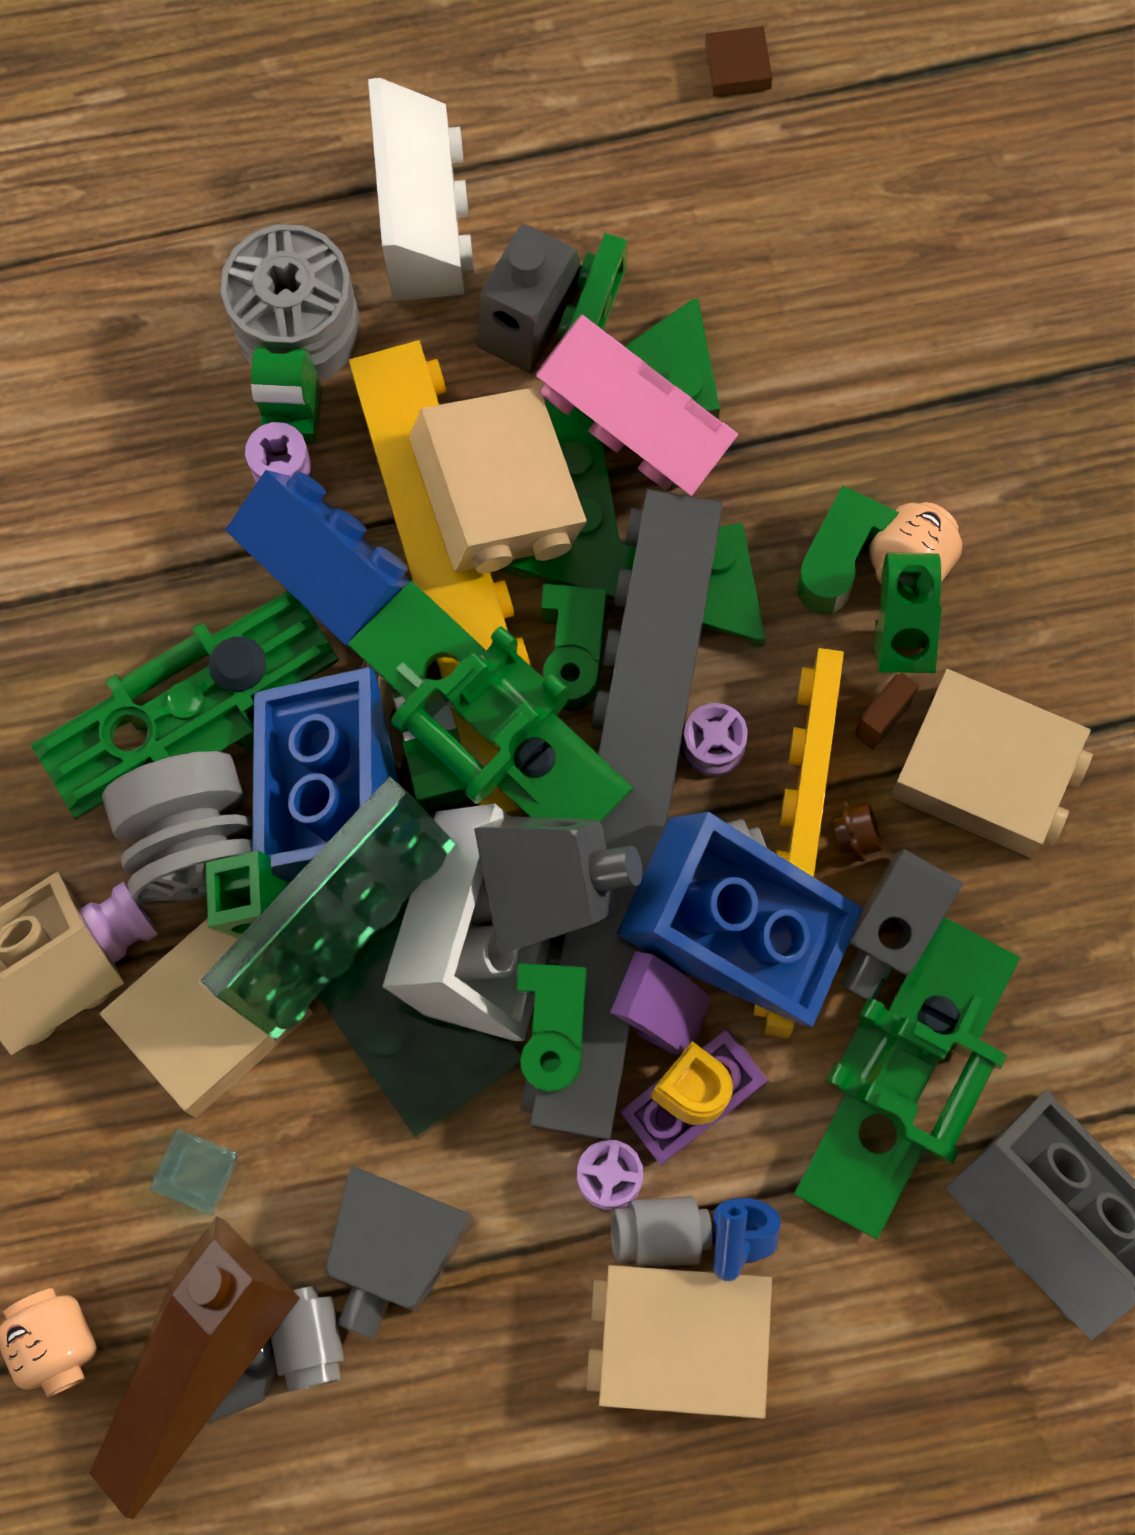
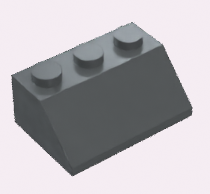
M1045 1090L988 1144L946 1189L960 1203L963 1211L971 1219L978 1222L1008 1253L1011 1261L1020 1270L1026 1272L1056 1303L1062 1315L1075 1323L1092 1341L1135 1306V1179Z

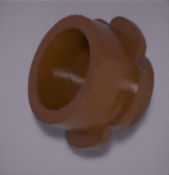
M848 800L842 803L843 815L832 818L839 848L843 855L854 852L857 860L860 862L866 861V855L883 850L872 807L869 801L852 806Z

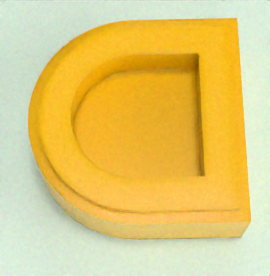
M692 1041L653 1089L650 1098L682 1122L691 1125H705L715 1121L724 1112L731 1099L733 1085L730 1074L723 1064Z

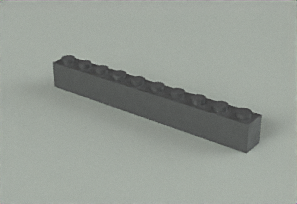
M649 489L646 492L643 510L632 508L630 513L626 546L636 547L632 570L620 569L615 595V606L625 607L621 631L610 629L608 633L603 667L614 668L610 692L598 690L592 720L593 729L603 730L598 755L634 788L601 823L606 848L634 846L641 858L642 877L668 821L723 505L721 501ZM638 886L615 889L618 904L616 913L592 925L565 933L564 944L551 943L547 965L586 967L588 971L582 1064L578 1078L570 1087L563 1091L552 1093L535 1088L527 1080L525 1081L521 1111L532 1113L530 1125L533 1128L598 1140H611L631 1025L612 1015L610 1011L635 951L644 953L642 949L616 935Z

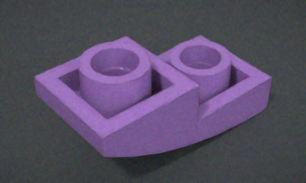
M635 951L610 1013L639 1029L637 1035L679 1058L692 1041L696 1042L712 1000L693 981L653 954Z
M725 1029L702 1048L723 1064L732 1080L733 1092L731 1099L719 1118L705 1125H691L677 1119L650 1098L653 1089L660 1080L620 1111L660 1165L688 1146L770 1081L729 1029Z

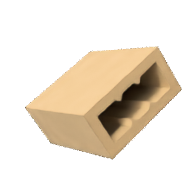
M539 386L421 408L409 439L454 572L476 568L478 573H490L508 566L514 559L535 555L537 560H550L565 554L571 549L572 544L587 521Z
M946 669L890 798L1032 859L1044 842L1054 846L1064 827L1069 810L1060 807L1059 804L1067 785L1078 789L1089 767L1093 754L1083 750V747L1091 729L950 669Z
M208 918L99 1013L179 1106L194 1118L201 1115L313 1014L311 1009L302 1000L311 989L285 961L277 969H274L259 952L265 946L248 943L209 928Z
M608 1265L607 1281L594 1280L591 1321L605 1323L603 1350L589 1349L587 1391L600 1392L599 1406L765 1419L772 1277L739 1275L735 1280L725 1282L720 1280L715 1273Z

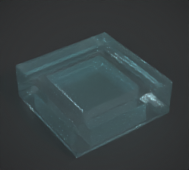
M176 1128L149 1190L214 1216L240 1155Z

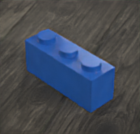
M265 470L225 531L346 646H349L348 643L411 581L404 575L408 567L395 554L382 547L375 548L363 537L367 529L358 519L341 509L336 508L334 510L322 498L326 491L314 479L299 471H295L292 476Z

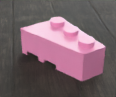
M582 314L577 317L536 373V376L545 382V385L540 390L545 399L566 415H569L575 406L595 421L588 430L592 435L616 453L621 450L624 444L644 459L637 469L666 491L674 482L692 496L739 435Z

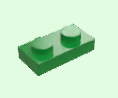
M604 233L597 254L587 252L578 277V287L583 288L577 307L570 304L567 305L560 322L558 340L563 338L580 314L604 331L627 269V239Z

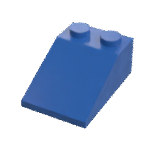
M371 667L254 692L252 852L260 851L271 857L272 875L286 882L302 880L309 885L312 892L406 874L405 811L376 672Z
M710 812L669 818L616 935L648 954H653L675 969L802 1026L813 1027L864 908Z

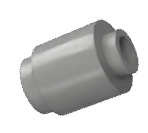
M693 1196L630 1200L625 1208H613L611 1213V1241L616 1263L631 1262L632 1267L640 1268L699 1264L701 1251L710 1250L712 1245V1226L708 1210H698Z
M316 1286L293 1290L300 1299L271 1336L278 1376H285L288 1392L342 1380L339 1363L344 1362L345 1359L332 1296L318 1298Z

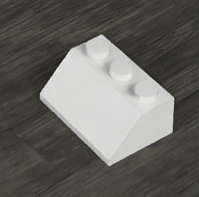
M382 78L368 79L381 240L393 301L464 295L463 272L474 271L471 235H459L458 218L469 217L465 180L454 181L453 164L464 163L460 126L449 127L445 103Z
M496 804L436 811L383 987L424 1016L512 1041H524L534 1007L535 995L519 994L517 992L518 963L545 965L552 938L508 953L499 954L474 828L511 816Z

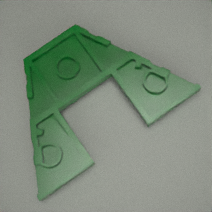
M692 299L625 347L666 380L685 392L710 414L719 419L720 406L699 299ZM547 400L545 405L587 522L572 544L571 549L565 554L544 561L537 560L535 555L514 559L508 566L499 571L525 579L531 577L547 581L548 584L606 589L607 599L615 601L620 569L632 570L636 547L626 546V541L620 542L603 445L598 438L588 431L595 421L576 406L569 415H566ZM743 522L720 526L702 627L752 641L751 645L755 647H763L766 638Z

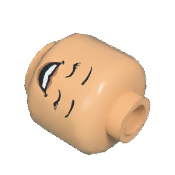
M924 502L900 505L896 509L899 512L897 517L883 531H879L869 545V558L876 571L878 581L882 584L883 563L887 552L939 553L942 582L962 553L963 543L958 532L959 527L956 520L948 511L934 503Z
M50 1288L30 1295L3 1311L6 1321L0 1325V1351L17 1387L23 1390H30L42 1386L46 1397H50L75 1386L85 1379L81 1367L92 1360L97 1348L81 1308L74 1297L67 1295L56 1296L54 1289Z

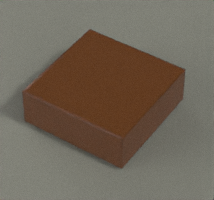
M764 26L706 33L705 48L713 96L771 89L772 73Z
M902 672L899 675L896 673L861 716L856 729V738L874 750L911 705L919 685Z

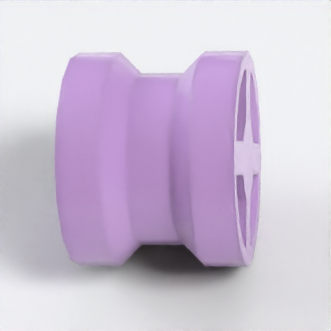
M271 422L260 426L250 435L246 443L245 457L255 483L258 482L265 470L292 476L295 471H299L312 477L313 465L304 438L295 427L286 423ZM288 450L285 455L275 457L271 454L272 452Z
M720 703L706 704L692 712L685 723L683 753L692 769L704 776L710 777L727 775L736 769L744 757L748 730L744 718L736 709ZM719 747H722L723 749L726 750V752H724V751H722V750H717V751L711 750V751L708 753V751H709L711 748H719Z
M124 881L113 887L111 897L100 904L90 902L79 910L93 936L113 963L124 958L127 948L138 940L149 942L159 935L142 905L132 900L128 885Z
M602 1140L591 1145L581 1155L577 1166V1182L582 1196L592 1206L604 1211L626 1207L630 1200H634L638 1196L643 1183V1165L638 1154L629 1145L617 1140Z

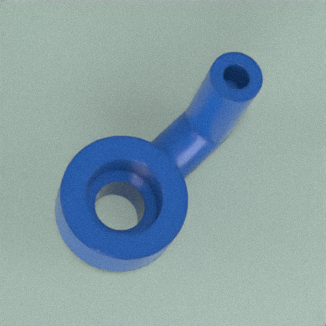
M751 1198L730 1199L716 1207L713 1216L712 1243L716 1248L714 1272L720 1280L725 1282L735 1280L740 1275L745 1263H753L767 1258L776 1251L781 1219L773 1207Z

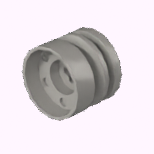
M277 224L253 232L234 247L222 268L220 293L245 361L252 366L253 353L256 347H264L269 352L276 354H287L293 350L307 349L320 381L329 379L349 362L348 360L359 343L361 319L354 297L350 273L344 256L336 245L326 235L304 225Z
M218 751L192 752L155 761L120 776L106 786L102 794L114 837L118 841L135 843L124 851L120 861L123 869L128 874H133L127 885L132 900L137 904L150 906L172 904L207 896L206 862L252 852L253 840L250 839L253 837V822L247 816L230 815L238 810L246 800L230 754Z

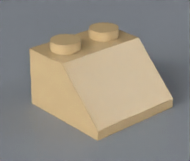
M59 871L0 907V1042L10 1055L15 1054L27 1045L42 1042L54 1032L58 1025L84 1009H91L100 1005L110 996L113 990L124 984L115 963L104 952L79 911L82 907Z

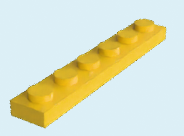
M823 648L818 649L813 668L802 667L797 705L808 706L805 729L793 728L788 765L799 766L800 769L797 790L785 788L780 817V826L791 828L788 852L776 850L777 855L814 877L844 656V651ZM754 1004L753 1015L765 1017L763 1035L789 1039L794 1028V1022Z

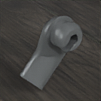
M271 1338L207 1421L208 1424L259 1404L267 1398L277 1373Z

